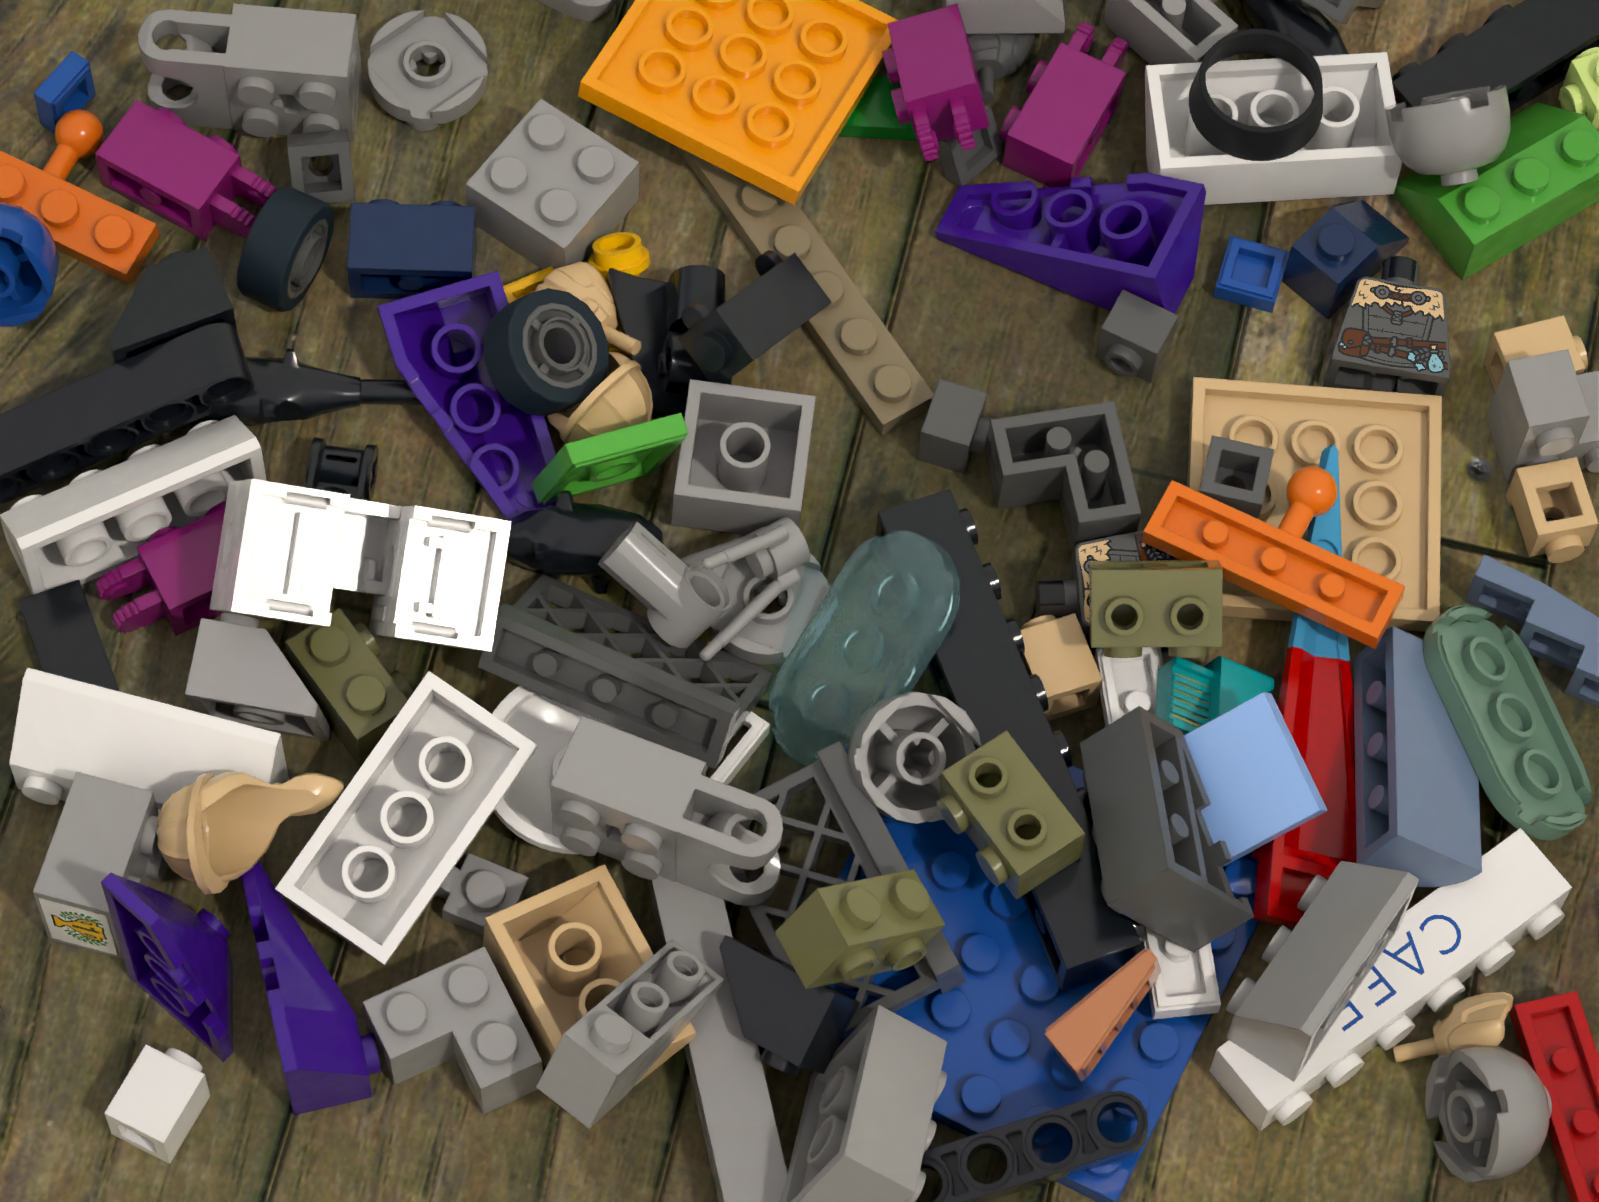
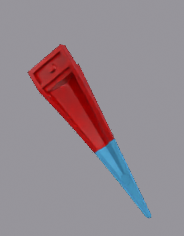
M1335 444L1324 448L1321 452L1319 467L1325 469L1333 476L1337 484V499L1334 506L1327 513L1312 518L1309 523L1306 541L1342 557L1338 450ZM1296 612L1293 613L1278 708L1328 811L1252 851L1251 858L1258 861L1253 911L1255 917H1253V920L1277 926L1284 925L1290 929H1294L1304 915V912L1298 909L1297 905L1316 875L1319 874L1328 880L1340 861L1357 863L1354 693L1348 636Z

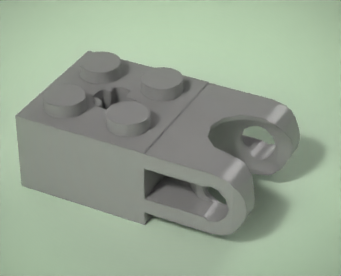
M233 3L232 15L167 9L151 13L141 25L138 33V45L144 65L152 72L148 84V98L152 108L157 110V108L163 107L171 110L187 126L245 131L256 137L348 129L349 141H354L363 83L356 14ZM167 34H174L186 42L187 48L186 50L160 49L156 42ZM175 85L193 87L191 94L181 100L174 101L165 96L167 90Z
M581 716L550 784L553 836L558 837L566 848L584 856H595L598 852L619 860L627 871L638 877L655 880L658 876L737 905L756 906L763 903L773 894L778 886L780 877V858L777 850L781 845L783 835L782 817L775 805L762 797L706 777V762ZM756 820L763 825L766 833L762 837L747 830L739 822ZM730 866L748 870H756L762 867L764 873L755 881L748 883L740 882L734 877Z

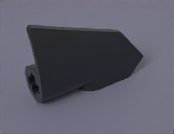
M690 265L674 270L668 282L641 278L613 268L609 269L607 278L622 333L641 342L639 353L636 355L629 354L630 360H636L641 365V372L647 379L652 392V412L659 418L677 413H682L683 418H685L690 379L707 382L709 380L677 339L689 330L682 320V312L694 302L702 303L710 313L726 302L725 274L720 269L712 266ZM732 377L723 384L731 385Z

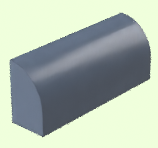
M1392 626L1384 632L1376 649L1367 646L1353 658L1357 863L1409 872L1419 879L1416 887L1454 885L1482 873L1479 779L1428 672L1423 655V640Z

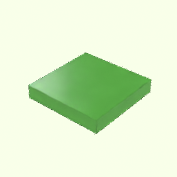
M682 413L565 444L531 483L538 504L543 503L545 505L556 502L560 492L563 490L570 491L572 497L652 475L686 439L689 433Z

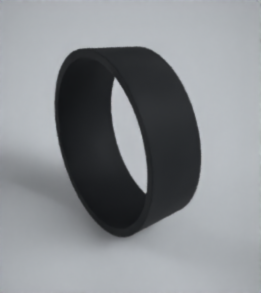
M1246 29L1231 33L1220 39L1208 50L1191 84L1189 110L1192 120L1200 134L1211 145L1233 157L1250 161H1270L1289 156L1303 148L1314 137L1321 123L1323 114V84L1319 65L1305 46L1286 34L1267 29ZM1242 53L1267 54L1280 58L1297 68L1309 81L1315 95L1306 111L1293 121L1274 127L1250 126L1230 118L1215 105L1207 90L1206 71L1220 60Z

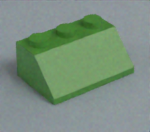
M1536 102L1510 117L1511 131L1506 148L1495 161L1477 168L1478 180L1464 184L1442 186L1440 175H1423L1413 172L1397 182L1393 195L1463 281L1599 201V132L1585 115Z

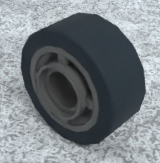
M281 187L269 197L258 213L241 252L237 270V287L242 295L281 312L291 311L302 301L316 278L330 245L334 228V211L329 203L292 187Z
M547 288L529 293L511 302L491 319L484 337V362L492 384L507 402L524 413L548 416L583 402L604 381L609 368V344L601 322L586 303L569 292Z

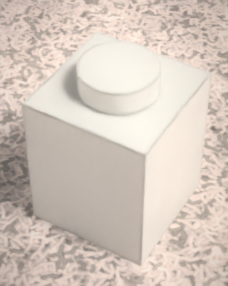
M145 1045L105 1111L111 1134L170 1164L211 1096L205 1074L201 1072L203 1069L202 1065L180 1050L168 1048L164 1054Z

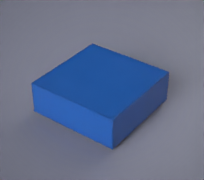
M74 51L70 52L33 93L40 124L54 134L56 124L62 115L71 110H83L96 96L89 61Z
M1230 235L1213 297L1272 313L1289 251Z

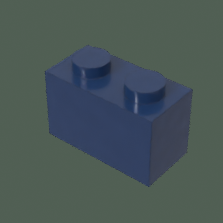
M376 199L369 203H351L347 258L350 298L402 299L474 278L477 250L475 206H461L452 201H437L430 205L399 204L389 199Z

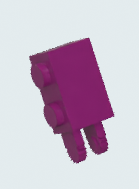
M958 3L888 23L893 48L882 51L891 85L901 84V88L891 90L900 126L912 123L919 147L921 146L926 162L939 158L938 151L940 146L938 141L955 136L957 143L961 145L963 151L976 148L973 131L990 127L972 48Z
M1082 21L1068 45L1060 43L1049 63L1040 60L1026 88V93L1030 94L1023 108L1014 105L1002 125L999 137L1006 141L1003 166L1048 187L1071 186V178L1079 177L1121 103L1126 72L1119 68L1128 51L1129 42L1116 37L1108 45L1100 61L1085 54L1092 46L1096 27Z
M137 99L95 153L103 186L202 240L206 239L216 224L232 233L235 232L238 236L247 238L255 221V216L243 207H239L233 201L238 195L252 204L255 203L259 207H263L269 197L277 191L276 187L271 185L270 182L242 167L240 155L223 138L216 135L206 137L187 127L185 122L171 110L159 107L156 110Z
M226 501L213 506L204 517L185 526H170L154 533L145 544L137 547L138 558L118 566L115 570H110V572L98 578L99 581L96 582L95 587L100 597L107 601L121 598L125 594L128 595L148 585L152 591L134 599L131 603L121 606L112 615V620L120 633H131L140 627H146L166 618L174 635L177 636L199 626L201 618L212 620L220 616L221 613H224L209 609Z

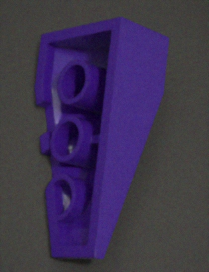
M1152 173L1127 174V182L1093 184L1091 177L1071 178V186L1037 188L1032 181L960 185L936 228L935 234L940 241L1109 311L1113 308L1122 290H1125L1175 314L1194 278L1206 190L1204 184Z
M494 271L378 305L377 310L395 368L504 519H511L526 511L555 506L557 501L545 505L543 503L538 504L531 485L556 455L545 418L540 415L524 413L507 402L492 384L484 362V337L490 321L500 310L508 305L499 272Z
M258 861L251 870L241 877L293 1114L298 1115L371 1098L373 1096L369 1075L381 1072L373 1033L360 1036L354 1011Z
M110 873L101 881V885L129 978L224 1062L233 1053V964L226 941L230 937L229 932L213 914L204 908L196 914L176 897Z

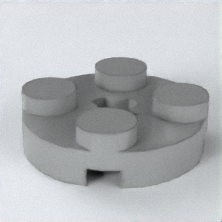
M424 10L403 13L387 22L376 33L371 43L368 75L372 95L387 113L399 120L406 121L414 130L421 132L431 131L439 124H445L462 117L476 106L489 86L485 43L478 31L470 23L457 15L444 12V18L438 16L425 17ZM423 59L428 64L435 63L436 61L442 64L438 68V74L427 77L417 74L416 62Z
M811 553L810 560L796 568L801 582L779 594L778 603L783 606V609L772 611L770 614L760 612L739 634L723 647L726 651L750 663L759 665L775 664L780 667H789L800 662L804 654L820 642L830 622L833 596L830 584L828 586L827 579L821 573V565ZM745 557L712 569L726 583L732 597L731 607L708 628L712 639L751 602L750 600L753 596H758L773 581L770 576L759 579L750 569Z

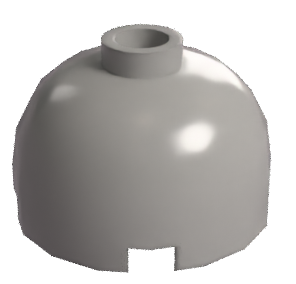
M1500 85L1491 91L1490 86L1423 97L1420 106L1406 108L1405 102L1385 108L1389 135L1396 154L1406 167L1418 174L1440 175L1442 186H1452L1478 180L1477 168L1489 164L1499 157L1506 148L1511 131L1510 106L1506 85Z
M912 691L886 697L865 711L851 732L847 754L855 784L876 807L878 812L888 819L918 824L944 820L937 805V801L940 799L941 772L974 752V743L981 747L978 730L962 708L946 697Z
M1497 1046L1460 1048L1452 1050L1451 1054L1439 1056L1433 1062L1426 1080L1425 1109L1427 1119L1439 1117L1447 1142L1433 1141L1437 1154L1448 1170L1464 1182L1503 1178L1521 1170L1540 1153L1547 1136L1549 1119L1552 1113L1550 1094L1536 1072L1525 1059L1514 1052Z

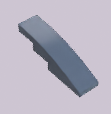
M1484 554L1464 602L1523 626L1519 637L1531 655L1573 672L1564 693L1599 708V617L1545 583Z

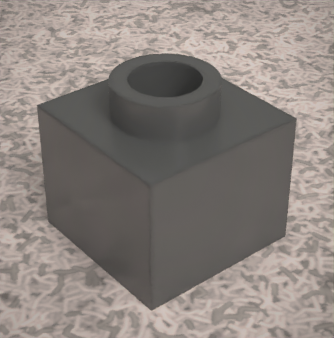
M348 129L287 135L292 188L327 203L356 201ZM329 155L332 159V164L325 170H316L309 164L311 157Z
M1122 290L1101 327L1095 357L1105 361L1111 370L1122 376H1137L1151 383L1172 346L1179 315Z
M939 379L921 430L917 460L965 474L972 452L983 455L986 449L991 420L984 417L987 393Z
M1212 435L1199 492L1258 519L1264 500L1274 449Z

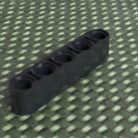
M213 323L199 327L0 414V504L27 494L246 398L253 391L255 385L235 326L228 323Z
M1122 1091L1103 1093L927 1149L923 1154L921 1169L933 1170L942 1178L941 1193L933 1202H988L1133 1155L1146 1142L1149 1131L1147 1112L1141 1101L1132 1094ZM1120 1107L1134 1114L1138 1125L1136 1132L1130 1139L1115 1143L1108 1141L1101 1135L1098 1124L1101 1116L1111 1108ZM1049 1128L1064 1130L1072 1139L1073 1145L1070 1154L1066 1159L1058 1163L1044 1162L1034 1152L1035 1139L1042 1131ZM992 1148L999 1150L1007 1158L1008 1166L1003 1177L991 1184H983L972 1178L969 1166L973 1156L982 1149Z

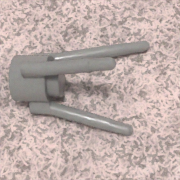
M785 516L746 536L680 559L688 567L692 564H700L704 569L711 570L745 557L750 569L759 579L767 576L773 579L754 600L701 650L699 657L702 661H709L782 591L801 582L796 568L810 560V552L802 532L789 517Z

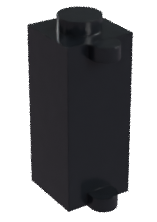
M771 250L765 251L755 261L756 270L761 277L710 313L706 306L699 302H694L683 310L682 320L689 330L677 339L709 382L725 383L832 303L796 253H793L783 261L776 252Z

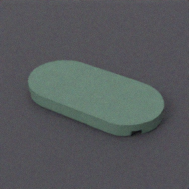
M1471 605L1454 606L1434 620L1424 635L1423 655L1431 679L1478 779L1496 810L1517 829L1521 828L1528 836L1547 841L1561 839L1583 824L1588 814H1585V807L1591 803L1592 789L1585 766L1528 648L1519 635L1507 625L1499 629L1494 623L1487 620L1493 614L1482 608Z

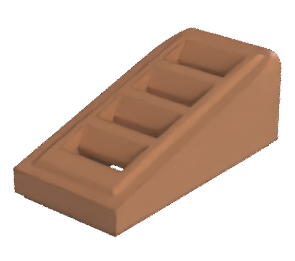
M1143 949L1045 1029L1046 1033L1044 1034L1049 1045L1081 1083L1091 1074L1157 980L1161 969L1157 957L1150 949Z

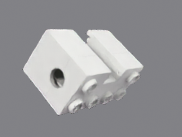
M256 479L229 482L209 610L305 625L330 626L332 613H329L332 589H342L374 595L369 631L372 635L460 649L492 652L512 521L416 505L396 506L350 498L348 494Z

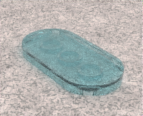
M891 531L894 534H887L883 537L875 536L865 541L846 561L780 668L770 691L769 710L774 711L776 726L771 727L776 742L790 758L808 766L819 760L818 751L838 741H841L847 753L851 732L865 711L886 697L913 690L953 625L959 608V576L951 557L938 543L914 532Z

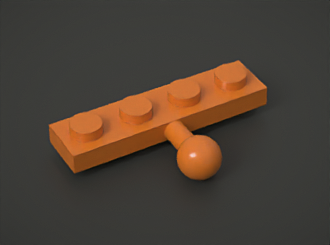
M82 109L71 110L62 115L56 124L54 134L58 146L43 170L0 151V202L22 207L38 217L50 231L58 251L131 284L160 235L157 224L65 181L79 158L89 157L101 147L104 130L100 120L93 113Z
M1316 466L1301 468L1289 479L1286 496L1290 506L1278 528L1171 480L1143 531V543L1180 560H1219L1223 569L1224 580L1374 649L1379 644L1403 598L1405 586L1301 539L1312 518L1327 513L1334 506L1337 499V484L1333 476L1325 469Z

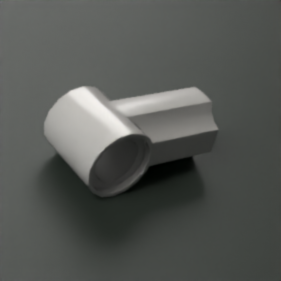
M638 522L631 524L622 532L598 563L600 567L648 608V620L654 631L665 642L677 648H687L731 607L732 597L730 590L717 573L713 570L704 569L700 564H692L688 567Z

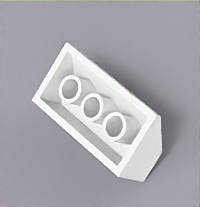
M1387 52L1313 56L1319 65L1323 84V114L1320 126L1314 137L1303 148L1289 156L1270 161H1250L1233 157L1211 145L1200 134L1190 114L1189 91L1202 62L1146 65L1145 122L1148 173L1204 184L1206 190L1204 205L1394 194L1403 162L1394 150L1385 113L1386 107L1396 104ZM1280 58L1219 61L1210 67L1205 75L1207 90L1215 105L1230 118L1250 126L1274 127L1293 121L1306 111L1315 95L1306 77L1293 65Z
M236 415L221 421L208 420L194 426L187 435L162 446H145L134 452L127 461L103 471L98 469L86 471L75 477L68 486L44 496L39 494L30 495L19 500L9 511L0 514V520L6 541L32 595L76 580H80L81 585L102 577L110 572V570H115L118 566L138 558L137 547L145 544L154 533L170 526H185L204 517L213 506L227 501L229 482L246 479L267 481L261 446L254 434Z
M31 668L26 669L22 681L9 764L17 789H21L25 796L34 801L47 805H57L60 800L66 801L76 772L152 791L159 813L163 804L172 794L194 783L196 778L204 773H212L216 776L227 771L244 772L272 785L274 783L283 784L289 780L280 733Z
M428 671L275 890L282 898L383 965H386L537 750L538 745Z

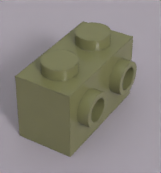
M1219 560L1089 561L1091 648H1103V655L1106 657L1135 658L1142 656V647H1168L1169 656L1198 658L1207 656V647H1222L1223 569Z
M338 608L332 612L330 626L311 625L285 641L290 665L318 704L333 732L357 765L361 767L411 697L413 690L399 671L395 670L389 674L377 659L381 655V651L368 628L362 622L353 626L343 611Z
M1007 730L941 772L940 799L937 801L941 815L956 834H961L964 831L979 849L976 852V858L985 875L996 886L1004 883L1016 900L1082 857L1085 832Z
M911 869L817 888L776 930L775 934L805 989H811L842 981L850 982L864 976L891 970L899 971L908 968L925 957L928 953L926 944L945 926V923L916 871Z

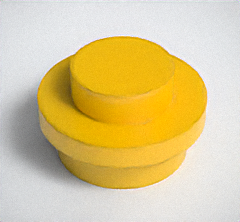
M616 232L598 238L592 244L593 253L588 259V263L598 269L608 284L607 274L611 268L639 277L640 273L645 271L651 263L649 250L642 246L641 238L629 232Z

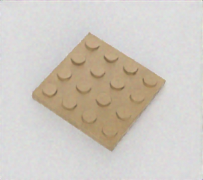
M1193 377L1190 395L1187 487L1199 492L1212 435L1274 449L1264 500L1258 519L1278 528L1290 506L1286 496V488L1291 476L1304 467H1319L1321 452L1324 448L1335 444L1338 450L1342 557L1405 586L1403 598L1386 629L1394 626L1401 630L1426 632L1429 625L1440 616L1442 396ZM1308 527L1301 538L1305 541L1307 538ZM1223 579L1222 616L1292 622L1293 611Z

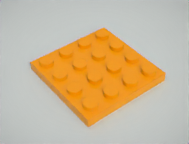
M635 0L581 80L578 97L795 206L883 65L882 51L893 48L888 23L898 20L859 0Z

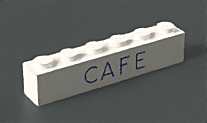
M1521 828L1482 856V873L1458 884L1439 887L1406 911L1399 929L1295 1082L1230 1040L1216 1050L1209 1070L1210 1073L1259 1132L1276 1119L1282 1126L1291 1123L1311 1106L1313 1099L1309 1095L1327 1082L1333 1088L1344 1084L1363 1067L1365 1063L1361 1057L1378 1044L1385 1051L1391 1049L1415 1028V1024L1411 1021L1428 1007L1434 1013H1439L1447 1008L1465 991L1466 988L1462 982L1479 970L1485 977L1497 971L1515 954L1516 951L1512 946L1527 934H1530L1537 940L1551 931L1565 916L1561 907L1572 888L1571 885Z

